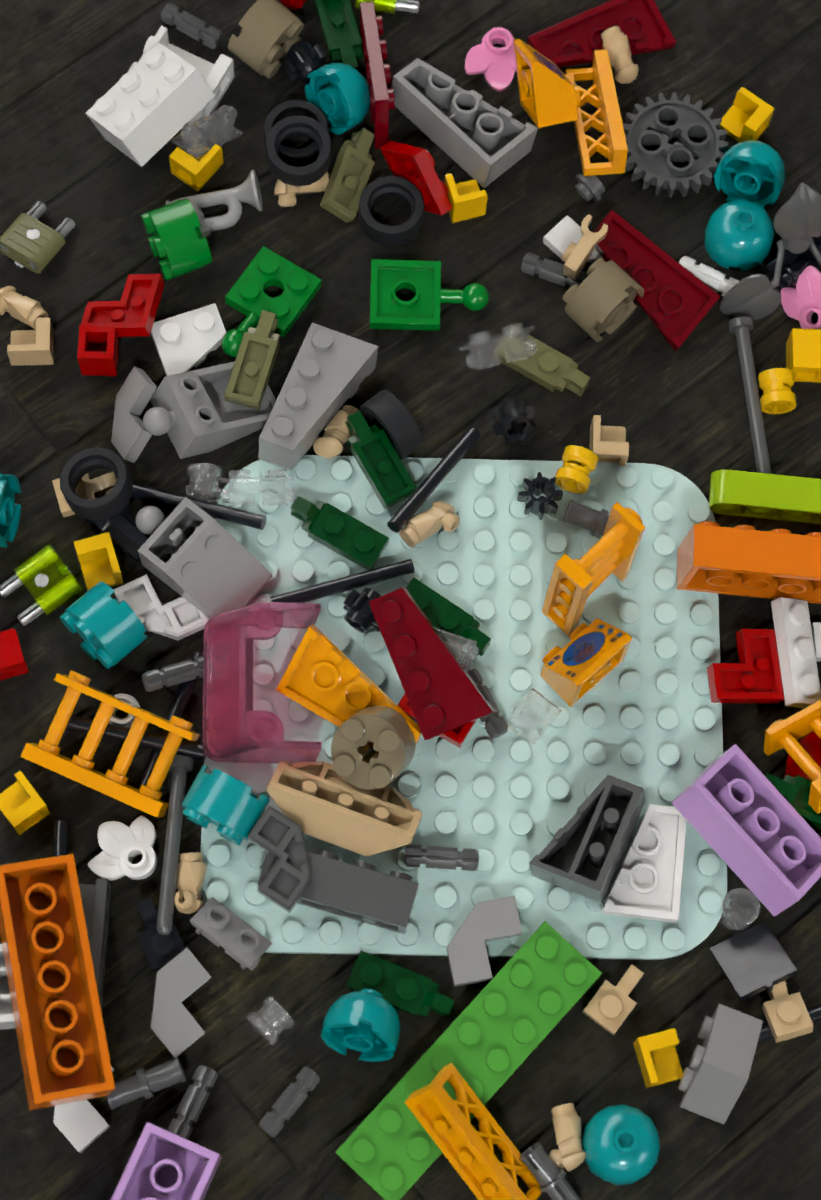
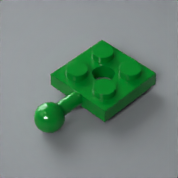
M263 246L225 296V304L246 315V318L237 329L229 330L223 335L221 340L223 351L228 356L237 357L244 332H248L249 327L256 328L262 310L276 313V318L279 321L275 333L280 334L284 338L321 288L322 280ZM269 286H277L282 289L283 293L278 297H269L264 293V290Z
M371 259L370 329L439 331L440 303H463L471 311H479L488 303V291L479 283H471L463 290L441 289V261ZM405 288L410 289L414 292L415 297L410 301H401L396 296L397 291Z

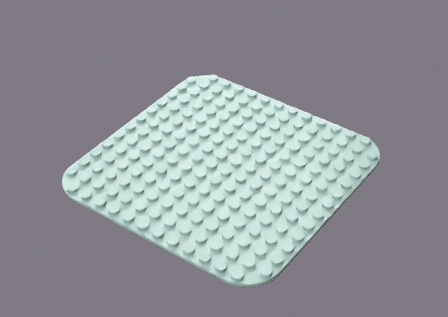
M304 455L292 471L260 459L240 470L225 486L217 504L266 516L264 529L260 530L217 518L214 519L253 555L273 577L226 630L210 619L209 655L213 660L215 672L208 676L205 745H208V753L204 764L208 765L212 772L214 768L249 785L253 788L251 793L258 796L257 800L261 794L265 795L270 799L267 807L271 806L283 814L267 791L268 784L280 761H289L291 764L301 761H324L333 765L331 744L333 736L339 727L276 691L307 629L313 624L394 703L398 705L405 694L380 630L377 632L370 627L366 634L361 633L345 621L344 616L347 611L343 609L345 606L343 602L352 590L280 610H273L270 599L272 596L367 571L308 537V532L302 529L304 522L291 515V506L298 496L312 502L314 505H316L318 500L326 504L329 503L389 537V543L373 569L407 559L412 560L415 573L354 589L361 594L367 587L383 596L401 587L406 588L414 577L473 616L480 623L478 630L491 638L490 645L482 657L466 646L462 651L456 648L451 649L456 659L466 664L465 672L471 669L479 671L483 679L482 685L487 686L500 710L498 715L503 716L508 725V730L504 735L491 739L484 728L486 723L481 722L479 718L461 748L440 736L425 741L423 735H421L409 766L395 780L388 784L395 787L408 799L413 808H417L423 813L411 844L422 845L423 849H427V846L458 848V851H463V848L476 849L479 852L477 870L466 871L461 870V867H456V870L426 868V864H420V867H410L404 863L406 845L366 857L302 833L307 852L317 854V850H325L337 854L339 861L353 864L355 860H359L376 866L375 871L390 875L391 871H399L412 876V882L419 883L405 934L300 904H296L291 913H288L257 891L258 881L267 852L250 841L243 840L240 846L229 842L220 836V833L216 831L218 827L209 823L207 829L201 827L200 853H203V861L207 865L204 884L201 886L202 899L205 901V904L212 897L271 941L272 945L265 951L266 953L359 955L360 951H364L371 955L448 956L447 946L477 902L515 896L522 935L485 942L488 957H513L544 921L586 959L662 960L682 955L702 943L718 924L726 904L727 864L688 821L686 822L678 922L673 923L601 914L649 805L675 807L671 802L711 762L723 754L722 703H711L707 667L709 665L720 663L718 594L676 589L678 547L694 524L703 521L715 522L714 514L709 510V503L706 497L692 481L679 472L661 465L626 463L625 466H618V462H598L595 471L590 472L589 478L591 483L587 493H571L555 484V490L563 491L562 500L555 501L559 506L557 513L553 514L548 511L543 515V519L539 520L538 515L531 512L525 515V502L517 501L518 492L525 491L522 487L523 479L527 478L532 481L537 477L538 472H541L542 477L551 479L555 477L557 469L563 466V461L461 459L413 515L415 516L421 512L424 513L432 507V502L441 501L455 508V514L459 516L460 524L452 532H447L441 527L437 533L412 548L402 540L399 532H393L387 526V522L407 499L384 510L354 456H335L327 459L324 456ZM405 457L401 462L418 488L443 458ZM570 500L600 512L602 509L607 510L609 514L612 506L618 502L624 508H631L641 517L645 530L627 577L621 581L612 573L587 598L579 625L583 622L589 625L598 618L628 633L632 640L624 660L570 708L540 676L544 665L542 659L554 647L559 646L562 649L571 641L569 636L542 613V608L555 563L565 553L572 560H580L602 538V535L599 538L592 536V531L562 520ZM611 775L644 788L645 803L604 901L599 903L532 876L529 862L544 850L552 841L555 833L569 822L577 813L580 805L606 776Z

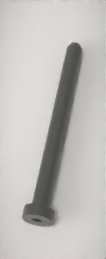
M742 316L728 322L729 331L736 335L757 473L771 474L749 333L754 329L753 319L748 316Z
M175 755L169 769L172 771L157 918V931L160 935H169L172 931L183 819L182 813L184 809L181 804L185 798L187 772L193 770L194 763L193 758L184 755Z

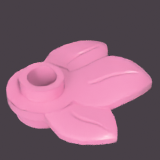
M496 27L488 31L484 35L482 43L468 51L465 59L466 74L476 75L484 73L485 80L489 86L497 91H503L509 87L514 78V72H517L513 43L514 37L511 33L502 27ZM495 44H501L503 47H502V48H497V47H494L493 45H495Z
M808 266L800 274L796 288L785 287L781 290V304L785 313L790 318L799 320L802 329H821V273L814 266ZM814 312L818 314V322L815 325L811 320Z

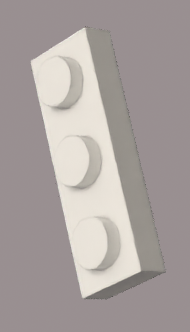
M780 597L771 601L785 706L807 708L821 700L808 601Z

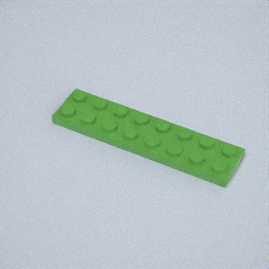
M544 921L335 1153L384 1200H400L442 1153L404 1103L409 1095L430 1084L440 1070L452 1062L483 1105H485L602 973ZM447 1080L443 1087L450 1097L456 1100L455 1090ZM469 1113L471 1121L474 1115L472 1113Z

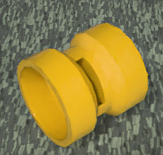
M772 368L758 375L759 388L764 391L760 399L763 412L767 414H782L796 408V395L791 390V387L794 385L792 370Z
M569 445L565 447L562 456L563 466L557 469L555 484L571 493H587L591 483L589 475L590 472L596 469L599 460L598 456L591 450L581 446Z

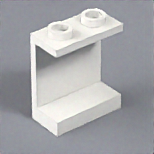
M161 26L156 35L150 36L146 41L143 50L144 54L141 59L149 50L158 43H161L198 69L215 95L188 122L203 129L234 79L233 59L221 54L215 64L170 44L168 30ZM134 62V63L131 65L129 71H130L138 62Z

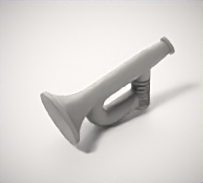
M251 170L247 179L234 188L166 201L167 205L188 198L200 221L201 226L199 228L203 237L210 235L212 231L234 226L242 214L241 202L254 206L258 211H263L261 190L255 170ZM221 204L228 206L226 214L205 218L201 208Z

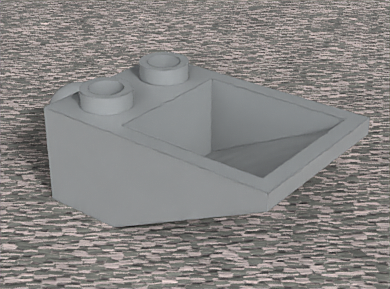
M230 362L165 376L150 399L154 407L145 413L143 425L146 431L152 435L160 436L167 433L180 459L211 452L264 428L276 399L269 385H267L260 410L226 402L224 395L235 363Z
M187 497L182 500L166 519L162 511L154 506L143 507L136 515L137 528L142 533L151 535L137 550L142 565L224 630L233 623L273 577L213 517ZM193 532L188 539L185 538L188 533Z

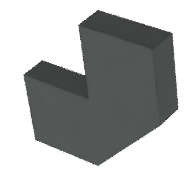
M268 806L247 836L250 842L278 859L257 891L288 913H291L312 882L302 829L300 825L271 806Z

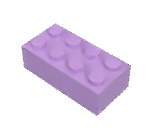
M736 744L711 762L671 802L774 917L798 902L821 877V837Z
M147 1122L111 1200H203L222 1158L216 1152Z

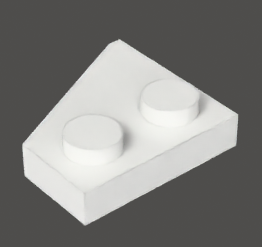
M215 303L154 322L151 330V336L166 376L188 372L193 367L197 368L206 359L209 352L216 350L221 345L222 337L226 333Z

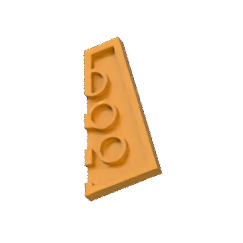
M314 624L309 626L276 691L337 727H340L347 719L362 709L378 705L392 708L406 719L405 722L411 732L413 731L417 745L422 735L419 726ZM370 741L368 743L371 747H373V742Z

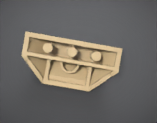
M280 761L267 787L268 793L283 814L300 825L302 833L366 857L411 844L423 815L420 810L413 808L409 800L395 787L387 785L378 789L358 788L338 776L333 769V765L324 761H301L292 764L289 761Z

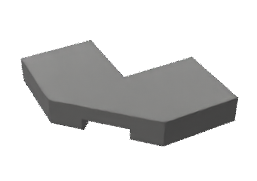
M135 366L116 395L111 438L112 444L123 459L135 463L152 436L144 428L140 415L157 389V386L147 373Z
M515 896L477 902L446 949L454 987L492 980L485 942L522 935Z
M188 947L156 972L150 1028L174 1058L205 1034L204 1030L181 1002L212 977Z

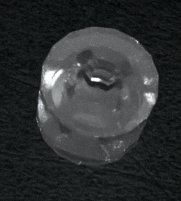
M194 463L187 467V477L190 479V484L185 489V496L208 502L219 501L221 499V489L218 487V482L222 479V468L210 463Z
M746 888L733 889L722 899L719 909L720 921L731 930L741 931L747 929L757 919L760 913V903L750 890Z
M268 996L263 1001V1007L258 1012H251L246 1017L258 1033L272 1046L278 1041V1035L284 1029H290L295 1024L290 1015L271 996Z

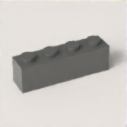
M317 850V854L306 851L312 882L297 904L398 933H406L419 883L412 882V876L399 871H391L390 875L375 871L376 866L364 861L355 860L353 864L339 861L337 854L325 850ZM269 853L266 855L257 885L258 888L278 860Z

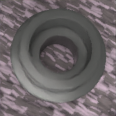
M579 173L575 176L578 184L574 187L579 195L587 202L592 199L598 203L602 199L601 195L606 191L601 181L595 175L584 176V174Z

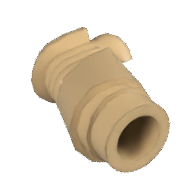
M614 26L601 34L602 46L604 50H608L610 64L615 68V79L622 84L631 83L638 76V65L632 62L627 35L621 32L619 26Z
M328 171L320 180L306 186L296 187L284 184L278 179L274 188V195L279 197L278 204L281 207H291L297 202L295 194L325 191L329 181Z
M13 286L0 288V316L7 311L10 316L31 326L35 330L36 318H48V313L43 309L39 301L16 293V288Z
M345 405L334 415L324 429L325 434H323V437L317 438L313 444L314 452L318 456L331 459L343 451L342 445L347 441V438L351 437L345 422L348 416L359 411L356 407Z
M441 501L432 502V507L428 511L411 517L399 531V535L408 546L413 548L418 543L437 533L441 527L447 532L454 531L460 524V518L455 514V508L450 504Z
M203 853L180 854L176 884L178 892L174 896V903L181 913H195L205 905V901L201 900V886L204 884L207 865L203 861Z
M567 1103L551 1109L559 1149L551 1150L549 1157L559 1170L565 1168L571 1171L584 1161L586 1152H583L580 1139L581 1117L575 1111L574 1104Z

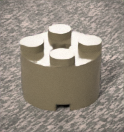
M257 0L238 24L242 27L239 37L232 34L228 43V50L257 73L271 79L280 68L281 62L279 60L293 45L302 41L298 35L302 31L304 24L301 19L276 0Z
M602 258L597 259L587 271L588 276L580 285L574 284L562 298L567 303L565 313L596 342L603 340L599 334L604 331L609 335L612 334L628 319L637 307L632 302L636 294L641 298L644 295V289L613 260L605 262Z
M379 705L362 709L340 725L333 736L331 756L335 773L348 783L362 789H378L390 784L409 766L415 753V737L413 731L411 732L405 722L406 719L396 710ZM370 741L374 743L373 749L378 751L377 753L372 751V747L368 744Z

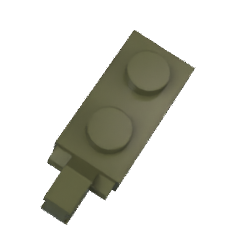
M365 128L354 132L350 141H345L340 148L320 203L322 208L346 223L352 221L356 216L361 193L366 188L375 163L372 160V155L368 153L374 134Z
M262 310L257 328L249 327L248 332H244L224 395L226 402L260 410L280 347L281 336L275 333L279 321L276 318V313Z
M511 325L494 351L493 357L552 392L555 389L562 392L564 388H567L575 394L582 396L589 385L590 377L578 370V364L572 361L571 358Z

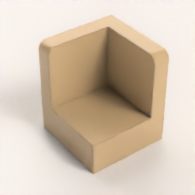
M36 318V330L11 332V344L7 345V354L11 366L54 365V331L50 318Z
M593 415L590 426L589 450L598 456V462H618V466H625L629 456V442H626L625 427L602 426L601 415Z

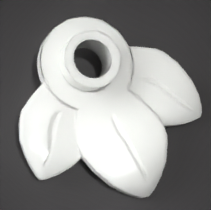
M142 815L136 818L130 827L117 821L102 823L99 826L97 838L99 846L103 851L89 861L88 867L95 875L109 881L117 880L125 875L135 880L149 877L157 865V855L153 849L157 836L154 825ZM142 855V860L139 863L132 864L135 857Z

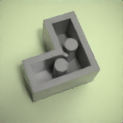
M722 1004L718 1005L712 1018L705 1016L698 1033V1038L704 1040L702 1046H696L689 1065L693 1069L686 1067L679 1083L678 1089L684 1091L680 1105L681 1108L721 1124L726 1122L748 1081L763 1023L762 1020Z

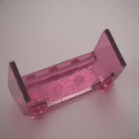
M259 602L213 616L208 620L203 631L202 748L208 758L216 762L279 763L280 761H289L292 764L301 761H316L322 749V742L284 741V729L280 718L270 711L253 710V640L272 639L280 632L281 628L308 629L309 626L315 625L321 611V604Z

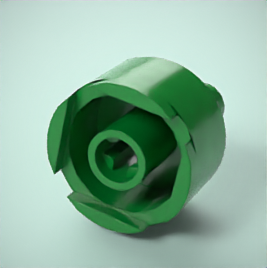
M188 198L175 201L140 215L147 234H153L147 237V241L153 256L162 258L159 261V266L166 281L212 263V256L206 237L202 236L199 228L201 226L200 221Z

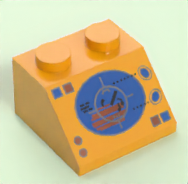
M521 39L513 40L520 104L536 126L542 128L578 120L577 107L581 106V96L578 87L572 85L567 74L564 75L554 62Z
M598 618L589 625L583 622L569 635L571 641L562 649L559 646L554 647L542 659L544 665L540 676L571 708L624 660L632 640L628 633Z

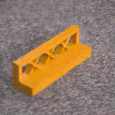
M594 50L592 68L566 69L565 72L569 76L572 85L578 87L581 96V106L577 107L578 120H574L583 174L584 176L623 174L626 168L628 148L608 50ZM593 80V85L586 91L576 85L575 81ZM588 102L597 107L598 110L593 115H590L580 108ZM592 126L602 132L603 135L595 140L586 135L585 132ZM595 152H598L607 157L609 162L590 163V157Z
M452 1062L444 1066L430 1084L411 1093L404 1103L478 1200H537L542 1193L539 1190L540 1184L524 1162L521 1161L520 1152ZM447 1080L455 1090L456 1100H453L443 1087ZM469 1113H472L478 1120L480 1132L476 1131L470 1123ZM493 1144L497 1145L502 1152L503 1163L494 1155ZM517 1175L522 1178L529 1188L526 1194L518 1187Z

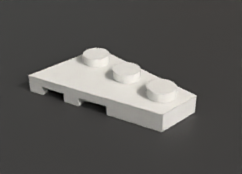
M649 805L601 914L673 923L678 922L687 820L676 807Z

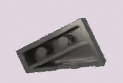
M607 775L580 805L577 813L569 822L555 833L552 841L544 850L529 862L532 876L603 903L645 803L644 788Z

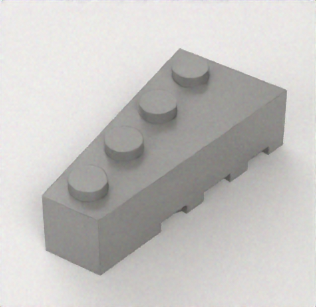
M419 58L393 76L391 88L394 90L395 107L473 179H476L483 188L531 152L538 130L536 126L529 122L524 125L512 118V112L503 107H500L498 110L482 100L483 96L472 89L471 91H466L455 85V79Z
M312 323L260 434L258 459L292 471L347 399H351L365 377H369L375 370L378 346Z

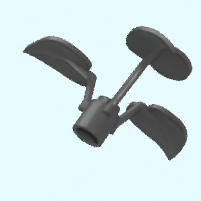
M802 182L791 198L781 206L773 221L776 233L782 238V240L777 242L778 254L773 280L770 282L764 274H755L742 279L722 299L719 305L722 313L733 317L748 316L756 320L764 318L775 311L781 302V294L775 288L780 283L786 249L791 253L798 254L809 248L821 266V254L815 246L813 238H811L821 236V194Z

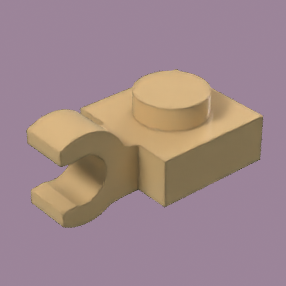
M590 214L581 223V239L577 245L571 242L561 259L565 262L563 274L574 281L593 254L596 245L607 234L608 225L606 224L601 227L600 231L595 233L588 229L593 217Z
M114 472L94 479H90L88 473L85 474L77 484V495L87 500L105 496L115 487L117 482ZM60 478L52 480L63 517L74 515L75 513L71 510L60 490Z
M631 965L616 986L605 980L583 1010V1013L614 1035L637 1004L628 995L644 973L634 965Z
M785 981L774 985L772 991H767L771 1000L763 1002L762 1009L776 1043L813 1032L814 1026L800 992L789 995Z

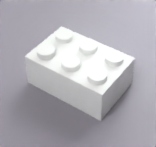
M158 43L129 72L124 74L104 96L100 97L86 114L108 142L142 167L215 95L197 68L161 43Z

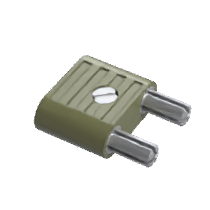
M37 201L27 214L21 213L0 236V252L14 260L16 265L21 268L26 267L35 273H41L66 243L64 238L75 226V222L72 219L70 220V218H65L56 230L38 221L39 217L47 209L46 205L41 201Z

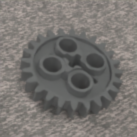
M676 92L672 93L670 100H666L664 95L659 93L656 103L650 97H646L644 107L636 103L633 114L627 112L623 123L628 148L625 171L634 170L631 180L634 182L642 178L644 180L643 190L647 189L651 184L654 185L655 195H658L662 188L667 189L669 198H672L675 189H679L682 196L686 197L689 187L696 193H699L702 183L710 186L716 168L722 156L727 152L729 145L728 142H725L727 130L720 129L722 119L716 118L711 120L713 108L702 111L703 101L699 100L692 105L690 104V95L688 94L684 97L683 101H678ZM661 122H668L672 126L663 125ZM691 138L698 139V140L701 141V143H695V142L691 141L690 139H691ZM649 146L655 149V151H648L643 147ZM678 163L683 165L684 168H677L672 164Z

